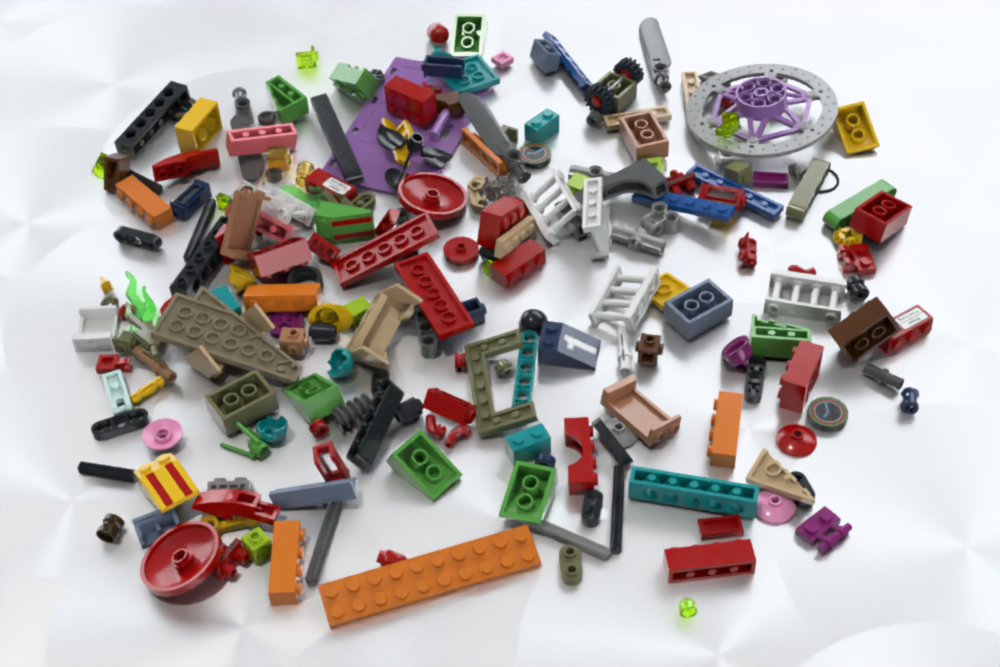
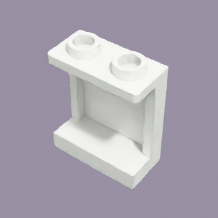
M117 306L79 307L80 323L78 333L72 336L76 353L114 351L112 338L114 336L117 337L120 321Z

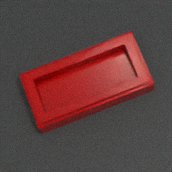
M739 514L697 519L701 541L744 536V529Z

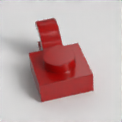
M118 354L99 355L95 370L97 374H106L117 369L130 373L132 372L133 365H129L130 358H120Z

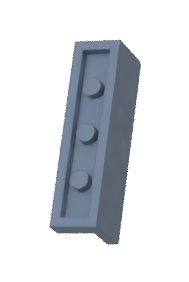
M354 477L281 488L270 491L269 497L274 505L281 506V510L357 499L358 481Z

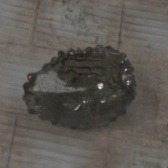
M513 173L503 176L497 175L492 181H489V177H485V183L483 184L485 198L492 203L503 196L514 198L518 184L516 175Z

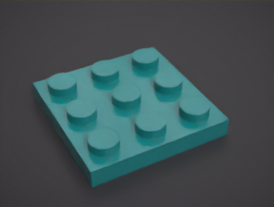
M479 53L464 58L465 73L462 81L458 78H441L450 91L458 90L459 93L478 92L479 90L500 84L498 75Z

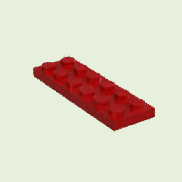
M426 211L330 261L343 289L441 237Z
M428 252L394 263V269L405 287L423 299L422 303L417 304L439 341L475 328L474 321Z

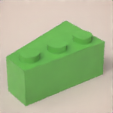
M342 62L337 64L329 77L334 87L339 90L343 88L351 95L355 93L356 96L363 100L364 98L372 100L381 85L365 67L359 70L358 66L352 68L350 64Z
M278 75L265 82L268 98L281 124L291 123L309 113L307 97Z
M752 314L750 326L752 356L792 359L794 346L798 347L800 340L812 342L811 329L789 323L786 326L775 323L774 319L769 318L768 321L758 319V315Z

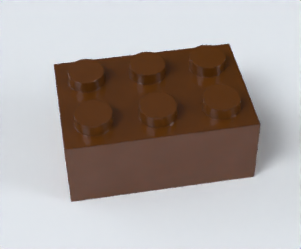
M877 296L867 301L865 305L856 311L851 312L848 317L834 324L828 330L851 364L901 331L888 309Z

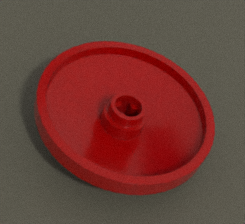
M432 172L414 173L404 177L398 185L397 197L399 202L405 209L417 216L427 211L433 220L451 219L463 213L467 205L468 196L463 186L454 179L442 174Z
M188 521L170 528L160 535L146 551L140 566L142 582L152 593L165 597L176 596L195 588L217 566L223 549L221 536L211 524L204 521Z

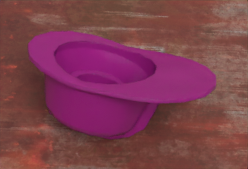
M742 335L729 342L723 348L721 354L722 358L733 367L741 364L746 367L748 365L747 360L752 356L753 351L748 337Z

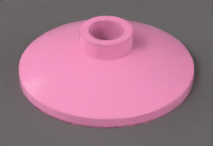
M169 418L155 420L143 430V443L151 450H168L180 442L183 436L182 426L176 420Z
M768 490L758 494L755 515L760 520L768 524L778 525L792 519L796 510L795 502L792 498Z

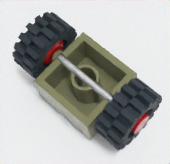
M632 57L621 59L614 66L613 72H607L584 92V102H587L585 105L590 107V111H598L602 115L608 111L617 114L636 99L637 85L644 78L643 67H639L641 64H637L636 59L632 60Z

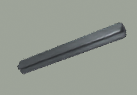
M342 501L328 504L305 577L308 585H316Z

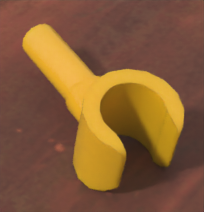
M103 276L99 278L102 282L100 287L104 294L109 290H114L110 280L106 281Z

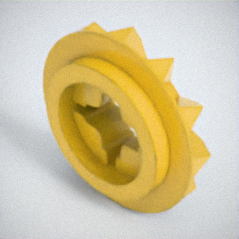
M847 226L844 228L838 227L837 231H834L833 241L838 246L846 245L848 247L851 244H861L863 235Z

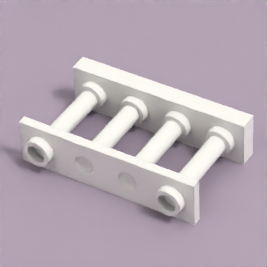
M550 166L549 170L553 176L534 193H529L524 189L520 192V195L532 217H535V222L544 238L555 246L560 241L556 235L558 234L557 231L576 215L583 218V206L580 202H577L563 179L565 177L560 169L555 170ZM557 182L559 187L541 203H538V198ZM563 193L566 198L549 213L544 214L545 208ZM570 204L572 210L552 226L550 224L551 219Z
M602 177L584 179L582 229L583 233L591 232V260L609 257L610 206L603 207Z
M242 180L241 185L251 183L247 182L246 180ZM265 182L263 190L256 187L258 191L265 192V196L271 197V201H262L261 211L286 225L290 224L291 218H295L308 227H314V214L317 209L271 183Z
M616 265L593 307L589 310L588 317L591 320L592 327L597 328L601 319L617 320L625 323L627 331L635 332L661 284L658 268L651 267L645 276L623 275L620 265ZM622 282L641 284L638 289L620 287ZM615 294L635 296L631 301L613 299ZM608 306L628 308L625 313L606 312Z
M771 268L769 287H774L772 297L765 296L763 313L830 324L839 323L842 309L837 308L838 298L844 299L847 280ZM781 289L793 290L791 301L779 299ZM800 292L812 293L810 304L798 302ZM819 295L830 296L829 307L817 305Z

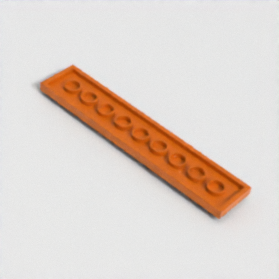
M526 524L320 584L318 589L331 629L541 566V560L529 527Z

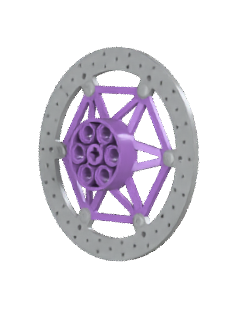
M762 63L735 67L703 82L693 92L688 101L686 118L693 135L713 150L742 158H773L799 152L824 138L837 120L839 105L833 88L818 75L795 66ZM777 77L799 82L810 88L811 91L800 89L777 79ZM745 78H751L742 82L741 84L733 85L730 87H724L725 85L730 84L732 82ZM714 94L717 96L712 116L711 118L704 119L702 114L704 105L709 97ZM723 98L736 102L718 116ZM820 100L822 105L821 114L815 124L810 125L808 124L812 101ZM806 103L802 121L794 115L788 105ZM734 110H737L738 113L728 116ZM785 112L791 118V120L781 115ZM746 118L749 135H745L724 124ZM771 119L790 127V129L762 136L768 121ZM753 121H761L756 134H754ZM718 128L746 141V143L726 139L711 129ZM794 133H801L800 135L786 141L771 144H759L761 142L769 141Z

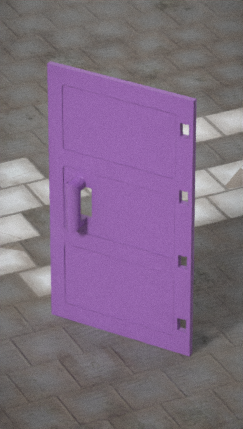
M395 57L384 74V84L379 87L372 100L368 99L347 130L346 138L364 177V182L354 184L353 186L397 197L398 190L387 184L384 174L389 168H397L401 171L403 165L395 161L393 151L386 150L380 146L377 140V131L380 124H382L381 119L383 117L395 123L396 127L404 120L387 112L384 85L397 75L422 86L424 81H426L427 86L441 85L442 93L451 92L440 77L426 76L424 78V73L421 71L422 61ZM492 87L473 92L472 94L479 96L484 101ZM447 109L437 113V120L426 129L410 122L413 132L420 133L424 137L423 147H434L452 156L462 141L461 128L466 127L468 129L471 125V121L465 112L464 115L450 118V112ZM444 126L452 127L445 140L440 139V133ZM419 150L416 153H412L409 160L411 165L406 167L404 173L432 172L443 174L450 160L440 169L431 168L424 163V157L420 156ZM332 154L322 170L345 181L338 164L331 166L333 162L337 163Z

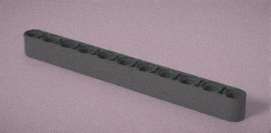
M404 207L398 208L400 214L395 228L411 220L410 211ZM418 250L406 255L402 260L419 255ZM415 305L413 307V315L422 357L431 359L438 354L437 337L419 307Z

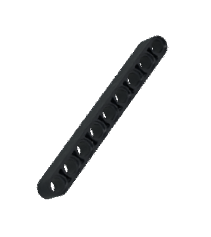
M324 93L311 97L313 110L345 182L351 185L364 182L361 168L327 94Z

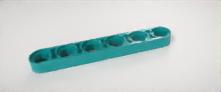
M532 330L522 333L524 347L519 349L512 407L532 401L538 350V334ZM526 338H533L534 341H532V342H527V341H525V339H526ZM524 352H532V353H533V354L530 355V356H525V355H523ZM523 366L531 367L530 370H523L521 368ZM522 380H527L530 383H528L527 385H521L519 382ZM520 395H526L528 398L520 400L517 397Z

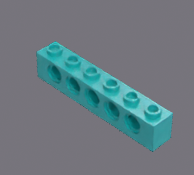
M632 466L628 498L755 518L760 486Z

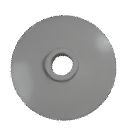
M616 417L604 421V424L624 449L632 447L637 442L638 436ZM598 433L600 441L606 447L610 448L608 444L604 441V439L601 437V435Z

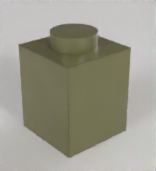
M735 160L724 166L726 178L743 186L753 181L750 164Z

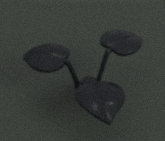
M380 124L378 128L377 140L381 147L394 151L396 148L401 149L407 144L409 151L401 171L397 168H389L384 174L387 184L395 190H398L400 181L410 175L404 173L412 153L420 150V156L424 157V163L435 169L444 167L452 158L451 154L430 146L423 147L424 137L420 133H412L405 141L399 132L387 128L383 124Z

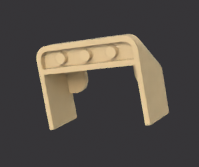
M399 283L379 291L346 347L352 354L353 360L376 369L388 365L389 361L385 351L400 322L406 318L409 319L414 312L413 307L422 303L423 299Z
M257 303L240 315L263 335H266L275 328L274 324ZM202 345L184 358L191 367L207 378H217L223 373L222 368L227 365V363L213 359Z

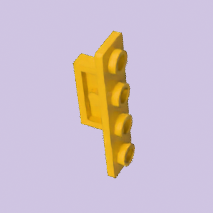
M384 117L381 119L384 126L399 132L405 141L414 133L410 122L404 120L396 127V124ZM407 144L403 148H396L393 151L394 159L400 165H404L409 153Z

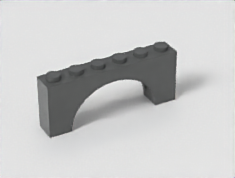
M646 158L602 179L603 202L611 197L626 193L645 194L655 200L669 192L667 178ZM584 189L573 194L577 202H580L582 206ZM561 201L555 203L554 206L556 207ZM570 204L557 214L559 220L572 210ZM576 215L565 224L577 239L589 234L583 233L582 218L579 215Z

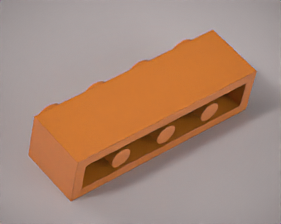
M134 175L115 184L117 198L120 201H124L127 207L133 209L140 218L145 219L149 226L159 230L174 221L172 208Z
M321 283L248 285L243 294L245 311L255 303L259 305L263 312L311 311L314 307L322 304L323 295Z
M719 391L718 399L714 398L713 410L716 411V414H712L711 426H714V429H710L709 441H712V445H708L707 457H711L710 466L735 469L743 394Z
M300 520L274 521L268 588L271 606L297 605L298 596L302 595V583L299 582V577H303V564H300V561L304 559V546H302V542L305 541L306 534L305 528L301 529Z

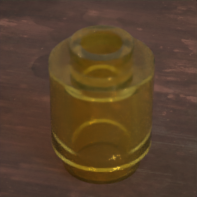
M309 161L298 163L294 179L299 186H305L304 178L315 169L314 165Z

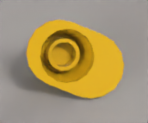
M229 264L230 274L228 283L234 287L236 293H239L241 290L245 291L248 285L257 283L255 276L250 271L239 265Z
M323 303L310 311L308 322L310 326H312L313 322L332 323V325H336L337 332L351 327L353 316L342 305Z

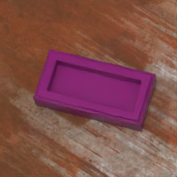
M753 171V187L788 189V173Z

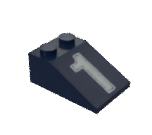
M544 321L538 344V364L596 371L601 340L565 323Z

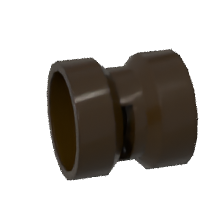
M109 513L105 515L102 521L103 525L98 527L96 536L106 543H114L118 537V532L123 529L125 522L121 517Z

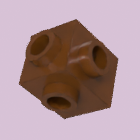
M641 333L640 341L637 340L635 352H638L637 363L657 366L658 357L663 355L664 344H661V335Z

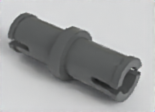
M869 362L864 366L863 374L877 379L878 383H885L896 388V390L902 388L904 379L889 373L888 369H881Z

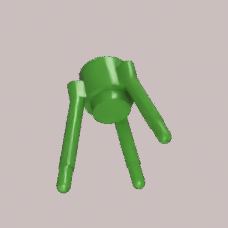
M239 422L236 423V426L251 439L248 444L249 452L220 443L221 447L246 455L252 460L256 457L259 459L265 457L269 451L268 444L263 442L249 426L245 428Z

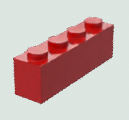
M737 539L729 542H714L704 545L695 544L679 548L671 547L664 549L663 564L668 584L755 573L757 561L751 539Z

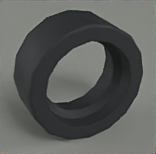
M297 267L288 275V284H296L301 280L311 279L315 281L314 283H321L323 291L322 274L315 267Z

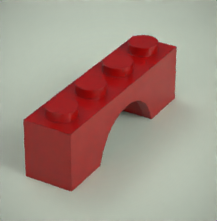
M588 417L564 418L565 447L577 451L581 456L577 462L568 466L569 495H585L589 490H594V486H598V474L593 473V469L597 468L596 457H592V453H595V442L590 440V437L594 436L593 425H589Z

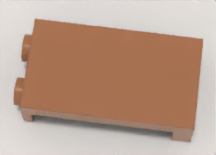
M243 188L242 191H234L220 250L221 255L233 259L248 260L247 254L252 253L251 247L262 201H271V197L265 196V192L258 190L254 192V190Z
M633 375L603 389L600 404L647 445L650 446L660 442L665 437L677 433L680 429L682 417L677 414L671 418L636 389L637 378Z

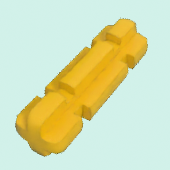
M158 376L153 379V382L150 381L138 389L137 392L132 393L129 396L131 402L137 404L154 393L157 388L160 389L165 384L164 379Z

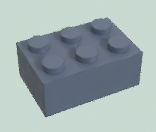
M708 278L665 301L663 318L689 340L732 316L734 299Z

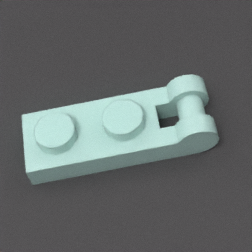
M121 369L102 374L113 415L116 416L132 411L133 407Z

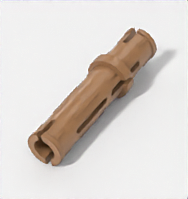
M140 345L134 347L132 355L152 369L156 376H161L168 383H173L177 379V373L169 369L165 362L154 360L152 355Z

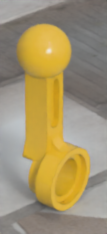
M205 516L200 520L214 525L219 535L244 527L254 528L260 523L240 516L233 518L232 521L224 520L219 522L214 516Z

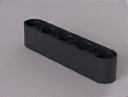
M390 379L383 381L378 387L346 456L347 460L361 471H366L372 465L404 396V391Z

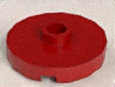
M469 237L452 238L443 247L444 258L453 265H456V263L468 265L478 258L479 245Z

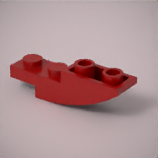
M217 148L204 151L195 149L161 160L152 165L154 182L189 176V172L221 166L219 152Z
M216 489L200 492L191 509L231 521L237 515L274 526V521L277 520L280 514L281 506L261 501L262 494L235 489Z

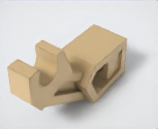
M474 175L467 185L471 208L474 211L481 212L484 206L488 205L487 199L482 197L487 188V178Z

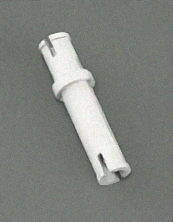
M619 327L616 330L619 351L617 360L620 363L621 375L630 376L633 373L631 365L633 356L630 353L629 331H627L626 327Z

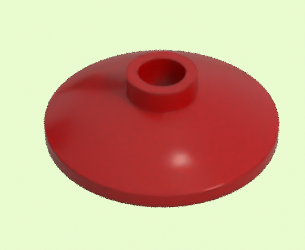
M786 425L776 434V445L786 455L804 457L816 449V435L812 430L803 425Z

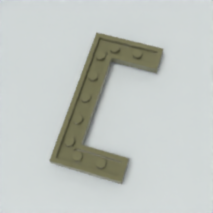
M519 329L464 345L473 404L477 405L476 423L480 438L538 421L534 401L496 412L487 359L523 348L522 335Z

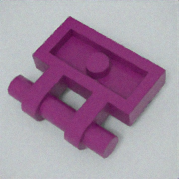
M823 506L799 525L795 530V534L810 546L818 542L817 550L820 553H824L826 550H831L835 547V543L838 540L846 538L848 532L852 530V525L847 522L843 526H839L841 518L828 507ZM829 532L833 533L830 536H825Z

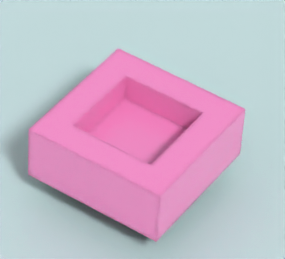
M501 51L491 57V62L503 69L514 63V57L505 51Z

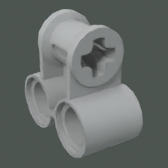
M654 202L651 206V213L645 215L639 225L641 228L649 231V234L654 237L662 232L674 235L679 230V214L675 211H667L668 207L664 202Z

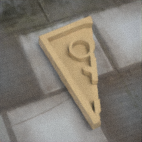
M763 448L745 477L746 483L760 486V488L813 506L816 501L811 496V493L806 488H803L797 482V479L787 469L783 468L778 460H775L769 454L767 449Z

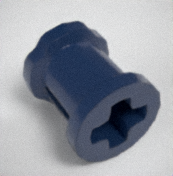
M906 387L901 392L903 402L900 404V409L906 414H914L919 410L917 399L920 393L916 388Z

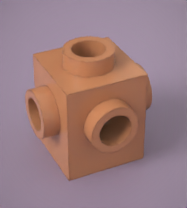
M282 327L279 338L280 349L287 355L304 356L305 349L309 347V337L306 336L305 328Z

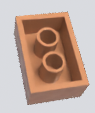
M652 110L620 117L619 133L635 162L643 158L668 157L669 139Z

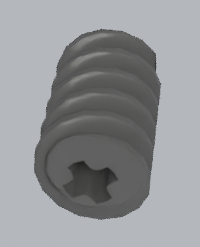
M362 393L360 398L354 397L353 401L348 400L346 405L342 403L339 405V408L334 407L332 409L333 420L339 431L343 432L342 425L349 429L350 421L357 425L356 418L361 422L363 421V415H366L372 399L366 393Z

